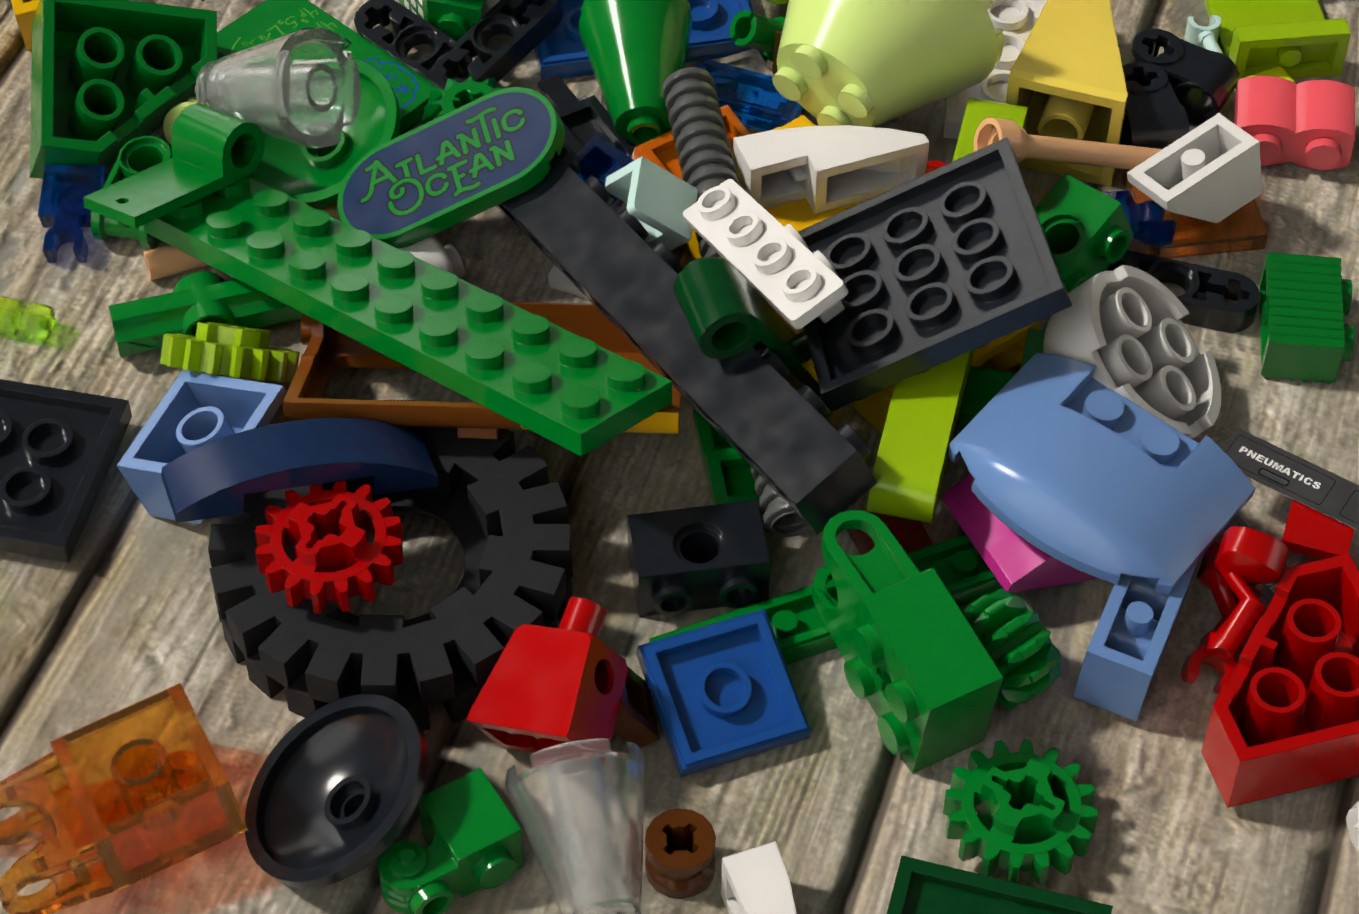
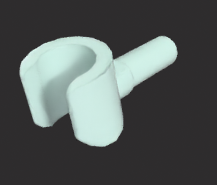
M1211 15L1209 26L1206 27L1195 23L1194 17L1189 16L1184 40L1207 50L1222 53L1217 43L1221 17L1219 15Z

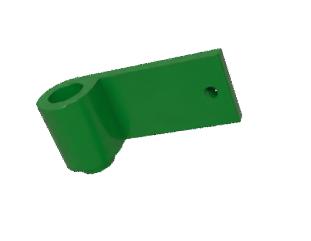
M201 103L191 104L182 110L173 123L171 138L172 158L84 196V208L118 221L120 228L133 227L136 229L252 174L260 164L264 153L265 140L263 131L257 124Z

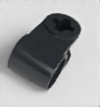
M1161 29L1140 31L1134 37L1131 47L1133 57L1135 58L1134 62L1156 64L1165 70L1180 105H1183L1186 110L1189 124L1199 126L1220 113L1240 79L1238 68L1229 57L1222 53L1197 46L1178 38L1169 31ZM1160 47H1163L1164 53L1158 55Z
M1133 62L1122 66L1128 97L1120 139L1121 145L1164 149L1190 132L1186 110L1183 105H1180L1168 79V74L1163 68L1148 62Z

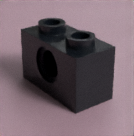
M757 500L627 515L628 557L639 617L653 615L676 616L686 611L719 607L742 608L752 603L769 599L770 557Z

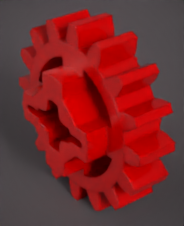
M346 480L337 481L333 486V490L323 491L321 484L309 485L310 494L302 497L292 489L285 491L287 507L284 509L268 505L265 509L268 525L256 526L255 530L258 545L255 549L260 574L266 575L268 590L271 593L280 592L285 589L288 606L294 608L307 598L312 600L314 613L321 614L326 607L327 601H337L341 611L347 612L350 611V597L359 595L362 599L371 603L376 600L375 582L389 586L394 583L393 566L401 565L404 561L400 517L392 516L391 501L387 497L373 502L371 486L364 484L355 493L347 492ZM365 529L374 538L373 544L367 542ZM287 546L293 548L294 562L286 554Z

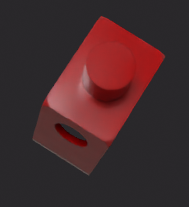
M571 597L558 628L522 624L516 628L473 703L466 721L505 749L604 766L608 757L628 671L626 660L598 638L608 614L607 610L588 599Z

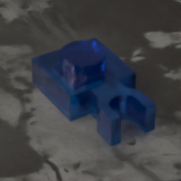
M45 165L38 217L43 228H49L45 234L43 252L48 263H57L58 249L65 243H74L73 251L78 263H87L89 246L83 232L84 227H91L92 211L84 208V196L104 187L108 175L103 165Z

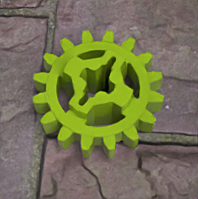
M198 322L196 336L163 334L160 364L209 375L263 383L265 380L284 383L292 382L298 368L300 352L269 346L271 331L222 323Z

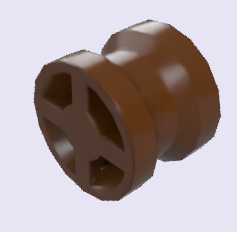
M677 808L668 810L655 817L646 829L645 872L648 882L657 892L669 898L685 899L696 896L707 889L713 880L716 835L712 824L703 815L688 809ZM678 845L689 847L687 850H676L674 852L669 849L672 846Z

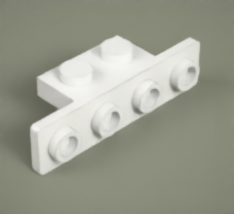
M727 179L719 186L708 189L699 197L697 202L683 212L688 225L722 258L729 261L752 287L795 329L803 328L816 317L823 323H827L845 309L841 299L848 294V289L827 258L819 250L812 253L803 238L791 224L788 223L786 226H783L733 179Z

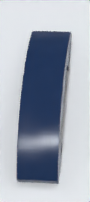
M354 418L295 420L246 430L196 448L163 466L161 478L176 523L243 514L244 494L366 477L373 495L437 487L438 485L437 472L419 432L387 422Z

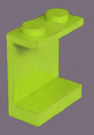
M1203 0L1209 20L1211 15H1219L1221 17L1217 43L1222 53L1229 57L1237 66L1240 79L1278 66L1282 67L1292 79L1341 75L1351 31L1346 18L1325 20L1318 0Z

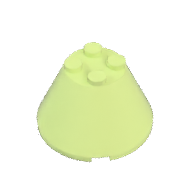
M789 0L777 54L778 71L773 76L772 81L776 90L783 97L791 101H797L806 111L816 117L819 126L853 125L876 127L977 85L986 79L997 66L1002 56L1004 46L1003 29L997 28L994 30L987 11L993 4V0Z

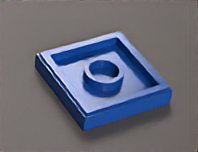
M765 609L642 644L637 648L636 656L680 777L808 739L811 729Z

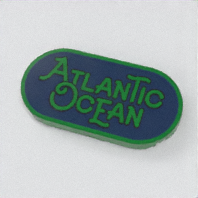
M511 87L484 95L385 142L362 156L352 166L341 184L337 199L340 220L343 224L354 229L364 230L372 238L384 241L396 248L411 246L516 197L541 182L552 169L549 162L554 157L555 152L557 151L560 155L564 145L565 130L563 122L550 101L535 90Z

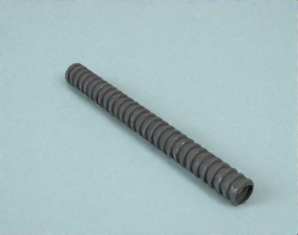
M698 67L677 70L664 81L662 92L669 114L668 118L672 128L676 152L679 157L678 161L682 171V178L685 182L698 189V201L705 191L719 186L727 179H733L738 185L739 181L737 174H735L736 169L732 160L731 149L728 145L729 140L725 131L726 128L718 103L719 100L713 76L707 70ZM695 232L701 258H722ZM762 341L752 346L759 354L767 348ZM751 467L750 470L755 481L754 487L759 498L758 504L763 515L762 522L765 531L777 537H794L811 530L799 515Z

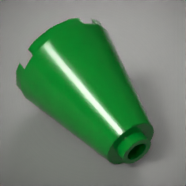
M585 0L581 7V17L578 26L579 34L613 125L620 137L627 141L630 140L634 144L641 145L672 130L662 86L669 75L677 70L684 69L693 23L688 0Z

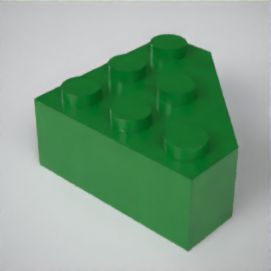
M40 0L32 23L30 178L90 183L116 162L119 151L125 143L133 138L150 136L163 125L165 116L175 105L187 102L190 97L201 96L217 63V11L131 0Z

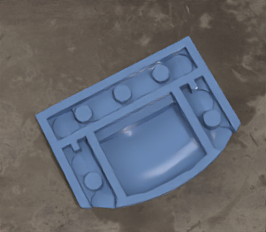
M1036 352L950 442L947 452L953 464L962 456L970 474L975 479L971 487L972 492L1000 521L1036 548L1079 571L1118 584L1121 573L1129 576L1159 579L1154 592L1170 594L1251 499L1256 488L1235 462L1210 437L1206 435L1198 443L1114 390L1104 386L1093 378L1096 366L1072 358Z

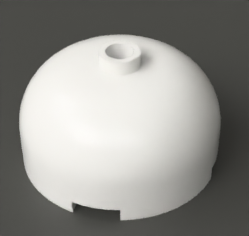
M1121 265L1113 271L1100 272L1068 293L1072 303L1071 307L1051 315L1044 335L1043 353L1072 358L1096 366L1093 374L1095 380L1191 439L1211 427L1217 420L1221 407V384L1211 350L1200 354L1191 334L1181 321L1183 317L1190 314L1189 311L1165 285L1150 274L1128 265Z

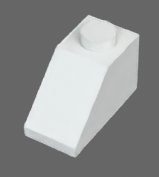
M1218 113L1127 172V179L1129 183L1169 212L1219 223L1262 194L1260 141Z

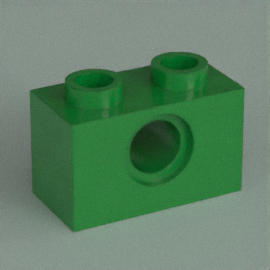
M1066 173L1036 207L1068 293L1092 276L1106 271L1111 264L1118 262L1126 253L1130 241L1134 237L1121 202Z

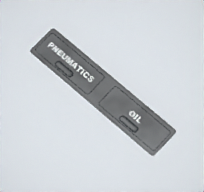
M1237 429L1222 450L1235 462L1246 477L1359 531V485L1241 429Z

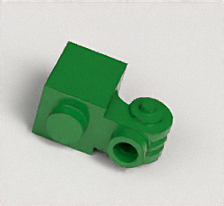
M481 767L421 796L419 812L422 836L429 847L424 850L419 844L412 841L395 842L379 858L378 872L384 902L392 910L402 914H443L452 905L454 895L459 893L463 898L481 888H495L506 882L515 871L524 867L521 828Z

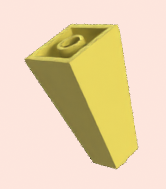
M1047 0L1011 69L1006 103L1028 107L1025 130L1027 134L1120 144L1128 93L1110 0ZM1025 158L1019 163L1023 167L1061 176L1066 173L1075 179L1108 187L1112 186L1115 168Z

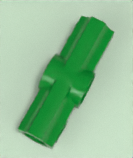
M208 271L186 275L177 282L172 293L108 306L120 357L162 349L163 334L166 333L196 336L198 322L260 328L301 319V312L237 279L224 281L217 273Z

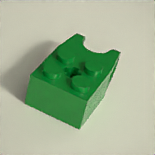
M849 510L840 512L830 518L824 527L821 543L826 565L820 566L814 576L812 598L815 608L845 661L844 672L851 690L857 698L861 700L866 698L878 717V730L887 749L894 755L900 753L913 774L983 742L1004 677L935 569L932 567L920 572L886 524L876 515L861 510ZM847 529H859L872 538L874 548L863 555H852L842 550L836 540V536ZM831 579L834 580L838 601L832 598L826 589V584Z

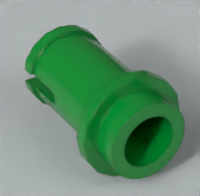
M742 10L734 16L731 22L730 38L735 41V45L762 51L769 60H773L775 30L783 29L785 17L779 16L770 19L757 15L753 11Z

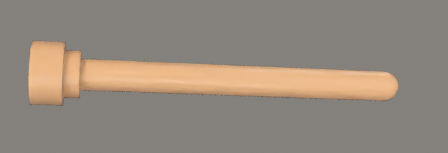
M999 118L984 119L978 126L974 137V152L1007 137L1019 163L1025 158L1132 170L1162 150L1158 148L1027 134L1015 121Z

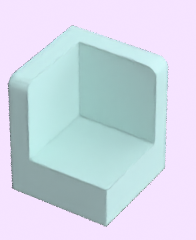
M643 156L606 177L605 189L610 194L627 203V212L637 218L648 232L649 236L644 241L651 248L660 241L669 251H672L691 240L692 228L685 220L683 212L697 201V188Z

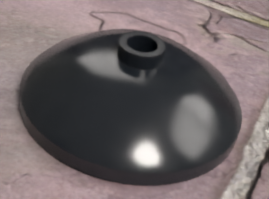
M360 694L344 697L320 707L286 733L261 766L247 800L244 820L245 838L249 852L256 864L272 878L287 886L317 888L344 880L360 872L380 858L399 838L412 819L422 796L427 777V741L415 717L402 705L390 698L375 694Z

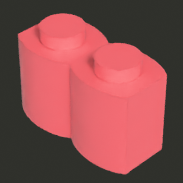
M1274 76L1242 78L1237 83L1233 107V123L1260 141L1261 166L1292 162L1296 165L1316 170H1333L1348 167L1355 142V88L1332 80H1310L1296 84L1287 79Z

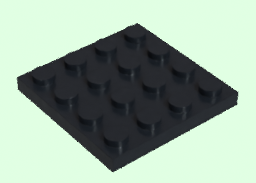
M1007 137L798 231L812 253L819 250L827 258L848 289V294L841 299L845 307L843 311L827 323H823L816 317L804 326L821 395L831 412L854 401L865 399L871 394L911 376L922 374L930 368L968 351L981 348L993 340L1034 322L1045 320L1051 315L1072 306L1019 162Z

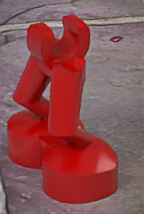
M1232 526L1220 536L1219 542L1212 543L1204 553L1196 577L1205 587L1211 590L1221 618L1214 629L1201 638L1198 648L1185 659L1181 669V679L1184 682L1193 684L1197 680L1202 662L1218 671V681L1214 685L1213 693L1219 695L1223 686L1227 684L1237 666L1234 654L1266 611L1265 605L1259 599L1264 584L1277 583L1281 580L1289 554V549L1283 542L1252 528Z

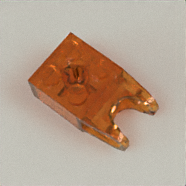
M181 683L51 741L50 744L53 748L51 753L0 782V810L7 807L21 808L19 812L0 822V845H18L26 841H39L31 851L21 856L0 878V902L9 914H51L119 891L248 830L227 776ZM51 879L46 887L34 894L17 895L21 889L30 884Z

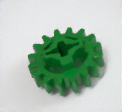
M1026 739L1023 740L1020 751L1010 753L1002 740L995 741L993 757L989 759L976 749L970 752L968 769L955 767L952 772L950 789L946 790L943 814L947 815L945 830L947 839H961L958 857L962 861H966L979 856L983 859L982 875L990 876L997 868L1007 870V880L1018 883L1021 872H1031L1038 885L1046 884L1050 866H1053L1064 875L1070 873L1074 856L1086 857L1098 818V809L1092 807L1095 794L1094 786L1091 784L1078 785L1082 767L1078 763H1073L1061 768L1057 765L1059 749L1052 747L1041 757L1033 754L1032 742Z

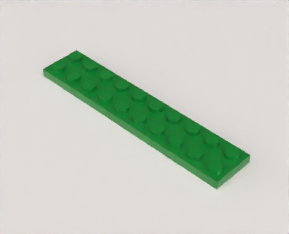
M249 176L144 224L145 232L581 457L672 404V381L644 368L642 364L630 361L597 345L588 338L580 337L549 322L545 317L528 312L502 299L497 294L489 293L458 278L451 272L441 270L413 256L408 251L400 250L384 241L372 238L364 230L351 228L330 216L327 212L315 209L288 196L287 193L276 190Z

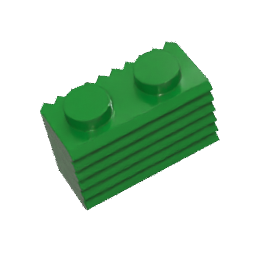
M1266 252L1259 282L1261 375L1265 379L1274 376L1277 380L1286 377L1293 381L1299 378L1303 383L1310 379L1315 383L1324 380L1329 385L1336 381L1341 361H1351L1355 342V328L1353 324H1344L1343 317L1348 316L1350 312L1352 280L1342 279L1341 258Z

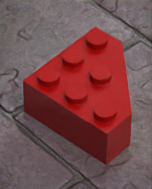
M1349 553L1286 568L1276 587L1274 597L1264 615L1258 620L1243 648L1237 666L1213 704L1201 753L1227 808L1359 776V571Z

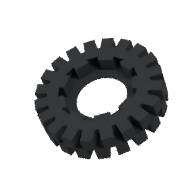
M397 400V401H417V400ZM406 427L421 434L437 472L438 485L437 487L373 495L372 493L373 502L387 497L391 501L392 511L417 512L440 521L457 536L463 547L466 559L465 571L455 592L429 608V613L416 618L405 620L404 615H360L359 617L348 611L342 612L335 601H327L322 613L316 614L313 611L311 599L305 598L300 604L292 608L287 605L285 589L276 593H271L268 590L266 575L260 574L255 552V549L258 547L255 534L256 526L268 525L265 512L268 505L278 506L283 509L287 507L285 491L292 489L302 497L310 494L309 485L244 494L243 514L220 517L221 524H211L208 552L212 568L209 569L219 619L222 622L225 641L237 664L246 661L249 680L270 699L285 689L288 710L304 718L320 707L338 699L352 695L375 694L390 698L402 705L415 717L423 731L430 730L428 705L442 702L453 723L466 719L482 686L488 679L514 630L522 624L558 628V621H561L568 601L572 597L571 527L568 524L566 501L559 483L549 484L548 465L530 445L515 453L514 432L509 429H498L497 439L458 438V428ZM367 477L346 480L347 492L355 493L364 484L369 485ZM336 482L322 483L323 491L333 490ZM287 546L286 554L294 562L293 548Z

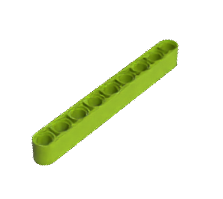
M969 97L952 162L974 152L976 130L986 118L1013 120L1019 127L1026 130L1028 107ZM975 349L936 365L922 374L914 375L895 383L872 474L877 483L869 489L868 512L933 524L949 460L947 451L950 442L954 439Z

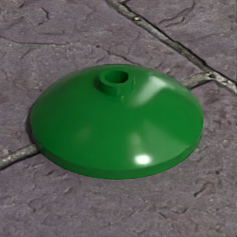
M340 56L311 59L282 71L255 93L240 116L244 120L257 124L263 131L265 140L264 153L260 164L249 177L276 190H281L287 193L288 196L315 209L336 203L341 184L352 166L375 147L398 137L401 126V111L398 98L387 79L377 69L363 61Z

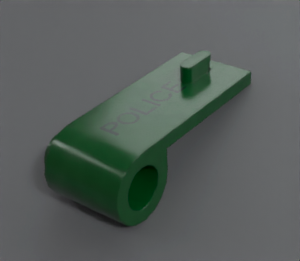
M702 257L691 261L683 268L674 281L673 292L704 355L714 359L734 357L762 341L782 360L790 372L803 385L809 386L818 396H821L815 368L810 360L812 357L805 331L797 335L740 272L724 258Z

